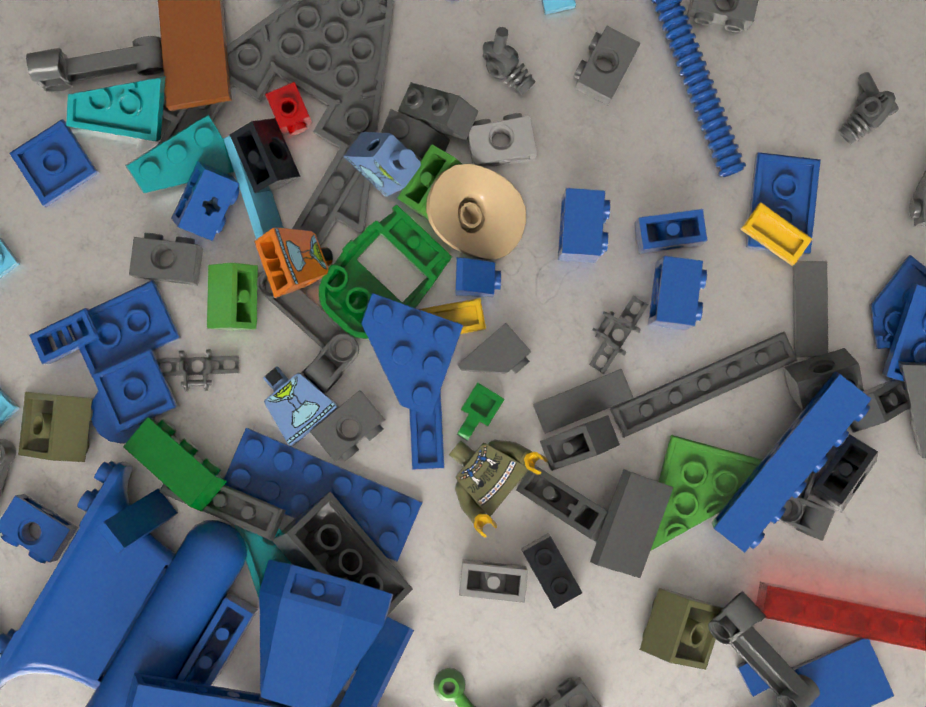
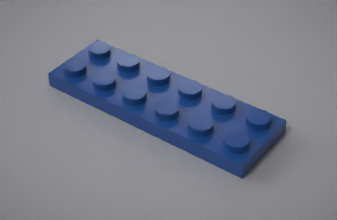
M249 428L245 429L224 478L227 481L224 485L286 510L285 514L293 518L298 517L320 498L331 492L387 558L398 562L422 505V501Z

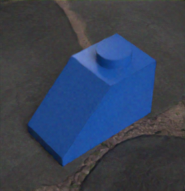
M457 258L456 296L494 297V290L501 289V271L495 270V262Z

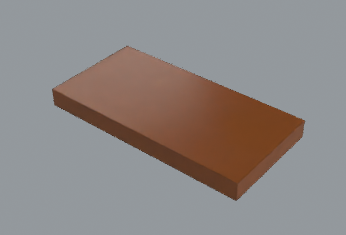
M158 0L164 76H166V107L173 111L232 101L223 0Z

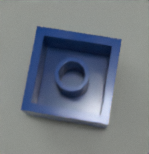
M565 189L561 201L558 260L596 263L601 255L607 252L608 232H603V224H606V219H609L610 200H605L604 190Z
M663 256L655 263L648 325L687 330L694 327L696 321H701L703 302L698 301L699 291L705 288L707 280V270L702 269L703 261Z

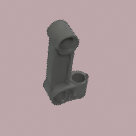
M157 36L141 37L132 41L133 47L68 58L61 48L28 53L26 55L27 68L32 81L36 82L46 92L69 90L73 87V81L137 70L139 75H155L164 72L161 38Z
M263 271L257 280L258 290L322 348L312 363L301 373L325 394L357 358L359 354L357 341L335 323L326 312L300 289L274 298L273 293H269L266 290L268 278L265 271ZM342 340H348L353 347L351 354L344 358L339 357L336 354V345Z
M812 471L805 479L807 485L802 493L795 499L792 496L789 499L793 507L791 513L787 516H782L778 521L823 541L835 511L807 500L818 472L814 473Z
M743 591L740 592L709 622L708 629L710 633L720 643L730 644L778 695L777 703L779 707H810L820 695L818 686L809 677L801 674L798 675L756 631L753 625L761 622L766 615Z

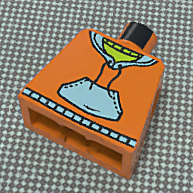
M276 227L270 229L254 241L274 298L313 284L328 274L327 266H330L333 262L332 251L328 247L320 248L316 234L312 231Z

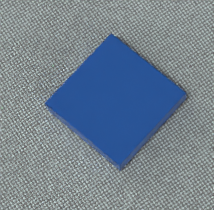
M63 119L9 153L44 207L49 206L99 174L69 126H66V121Z
M152 348L91 374L117 433L143 423L147 417L152 419L178 407Z

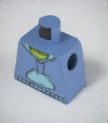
M361 132L343 156L385 197L404 189L421 166V162L416 158L414 152L407 149L390 133Z
M277 366L263 377L274 391L273 394L264 400V403L289 446H294L314 427L339 408L335 401L324 394L302 373L298 372L289 380Z

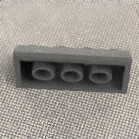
M328 492L296 517L274 538L273 542L295 566L393 594L387 616L413 590L331 492Z

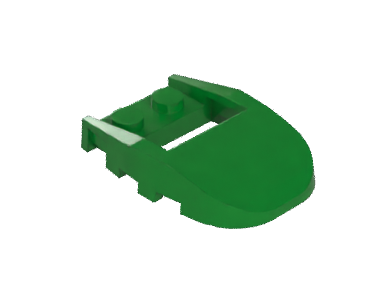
M395 205L392 208L393 212L380 222L376 220L357 238L348 242L342 249L343 252L336 262L329 267L328 274L322 277L319 285V300L324 311L345 332L357 338L368 339L361 325V320L371 293L416 308L452 258L438 242L398 205ZM380 235L426 277L403 302L357 260Z

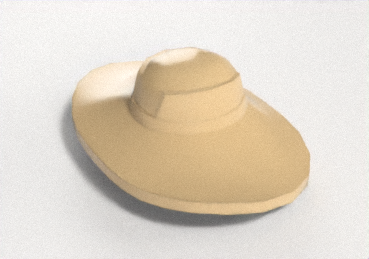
M461 164L441 172L431 185L426 206L429 223L435 233L450 247L474 258L494 260L508 255L521 240L526 225V207L517 189L500 174L482 166Z

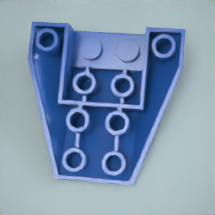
M269 560L259 590L261 698L292 707H331L383 629L393 594L299 566Z

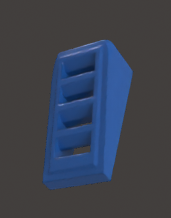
M84 308L29 335L42 364H52L100 338L88 308ZM83 319L89 335H83L77 321ZM70 325H72L78 338L76 341L73 340L68 329ZM61 330L68 344L66 346H63L58 334ZM52 336L57 347L55 351H53L48 338Z

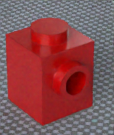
M295 82L265 94L283 135L289 133L290 136H294L308 129L307 125L311 124L312 121Z

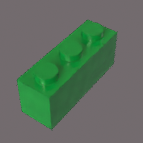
M147 417L123 448L189 507L202 512L227 482L219 475L221 468L208 458H205L204 461L196 455L199 449L184 438L180 441L174 436L177 430L167 421L161 419L160 422H157Z

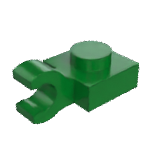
M477 382L461 408V411L466 413L468 417L457 435L468 441L479 422L488 427L505 399Z

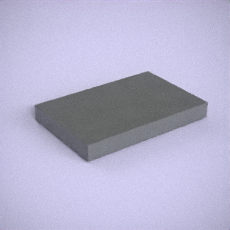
M623 469L590 562L597 566L641 578L674 487Z

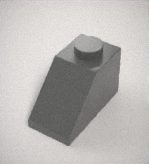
M390 109L381 133L394 135L407 149L414 152L420 162L431 145L446 152L450 142L449 138L425 123Z
M505 323L457 366L461 371L507 374L512 369L516 374L530 362L526 356L531 351L510 326Z
M892 379L864 391L866 395L872 398L868 403L870 409L859 422L856 420L850 425L852 432L885 423L909 409V401L906 399L904 390L906 388L904 381Z
M608 415L540 441L551 471L597 456L620 445Z

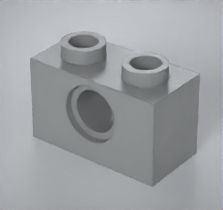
M513 113L504 116V121L491 123L490 119L474 121L467 137L472 164L489 168L535 159L537 150L530 116L522 117L521 113ZM503 133L508 136L510 143L505 147H498L492 142L493 136Z
M463 559L459 596L525 603L528 569L526 566Z

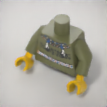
M461 440L455 446L449 456L463 467L455 476L458 480L455 485L456 495L461 509L474 523L475 530L481 536L487 537L483 532L485 524L491 523L495 529L497 528V524L491 518V515L526 472L530 470L538 475L542 473L535 469V463L539 459L548 462L545 456L532 452L516 442L493 440L488 444L483 442L476 452Z

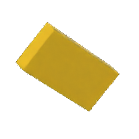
M761 202L758 203L740 229L791 266L795 265L812 241L811 237Z
M481 298L419 309L462 324L463 328L460 334L486 330Z

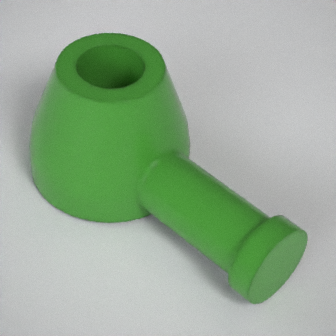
M445 668L438 672L435 676L433 687L440 699L454 701L458 707H474L464 694L465 679L461 672L454 668ZM445 682H452L455 685V690L446 692L443 689V684Z

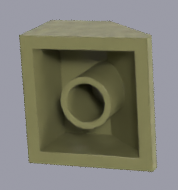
M25 392L18 455L53 461L85 462L86 453L89 449V422L93 415L91 408L92 398Z
M659 588L652 604V612L647 627L643 632V640L639 650L669 663L706 670L716 640L710 633L708 624L723 608L677 592Z

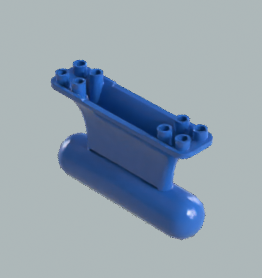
M104 461L94 476V479L103 483L100 490L93 489L92 492L87 490L80 498L77 507L84 510L86 514L79 524V530L19 630L16 631L11 628L7 634L2 633L0 635V689L9 680L18 676L40 673L52 674L75 680L94 689L95 691L85 707H125L134 673L176 680L244 566L247 550L246 543L241 534L230 524L219 520H206L196 524L187 533L176 553L165 547L149 533L117 554L97 527L108 518L130 506L128 484L133 466L127 462L116 464L113 461L109 463Z

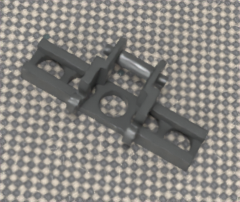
M633 295L618 319L614 317L615 313L612 311L610 313L603 312L605 319L598 329L593 328L592 331L596 333V338L599 339L601 336L605 340L589 365L605 374L617 353L625 356L627 352L620 348L632 330L640 333L641 329L635 325L649 304L644 303ZM634 302L639 303L641 306L638 314L630 312ZM625 316H630L633 321H628L625 319ZM610 322H615L609 334L606 335L604 331ZM615 329H621L624 332V338L621 341H616L613 338L612 333ZM606 346L614 350L612 354H607L604 351ZM600 355L607 358L603 368L596 365Z
M206 349L207 357L185 358L184 350H180V358L157 359L160 365L162 363H170L172 366L171 371L163 372L164 376H183L184 381H181V386H184L185 392H188L189 387L204 386L205 391H208L209 385H212V380H209V374L239 373L238 355L212 356L211 349ZM195 360L202 361V371H193L192 363ZM233 360L235 362L234 369H224V361ZM212 361L219 362L217 370H213ZM178 362H179V371L176 370V364H177ZM189 375H203V380H189Z

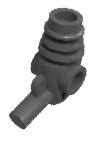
M498 27L494 42L489 41L483 44L482 57L486 60L487 70L492 76L500 77L501 79L509 76L504 83L508 84L512 80L513 82L510 87L513 88L517 85L518 87L515 91H519L524 95L536 81L532 78V74L527 77L525 76L528 73L527 69L521 72L525 67L524 63L518 68L516 67L519 63L518 53L513 47L506 45L508 29Z
M865 72L858 77L864 92L857 97L859 103L855 109L857 115L852 112L850 114L852 119L848 118L846 120L849 126L843 123V127L838 131L849 144L859 141L858 135L864 137L865 133H871L869 127L876 129L888 116L899 110L895 102L894 93L889 91L879 92L869 72Z

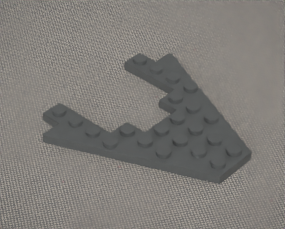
M290 0L227 45L231 89L235 87L261 102L277 75L289 83L295 82L297 88L328 105L313 132L340 149L292 228L312 231L316 234L320 246L336 220L360 234L365 229L371 182L343 156L361 132H377L394 0ZM164 91L163 118L171 123L158 144L205 115H209L213 121L223 102L170 111L166 107Z

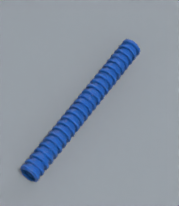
M651 0L653 4L656 3L657 5L654 9L655 12L660 13L658 16L659 21L664 23L662 30L667 31L665 37L667 40H670L669 48L674 49L672 56L678 60L676 66L681 67L679 74L685 78L683 84L688 85L686 92L692 96L690 102L692 104L695 103L693 110L695 113L698 112L697 120L703 124L700 128L706 132L704 135L705 140L710 142L707 146L713 150L711 156L717 160L715 166L721 170L718 172L719 176L727 177L744 170L746 163L741 162L742 153L737 152L739 145L734 144L735 135L730 134L732 127L726 123L728 117L723 116L725 109L719 105L721 99L719 97L716 98L718 91L712 87L714 84L713 79L708 77L711 73L705 69L707 66L706 61L701 59L704 55L698 51L700 45L694 41L696 35L691 33L693 27L687 23L689 17L684 15L686 9L680 5L682 0Z

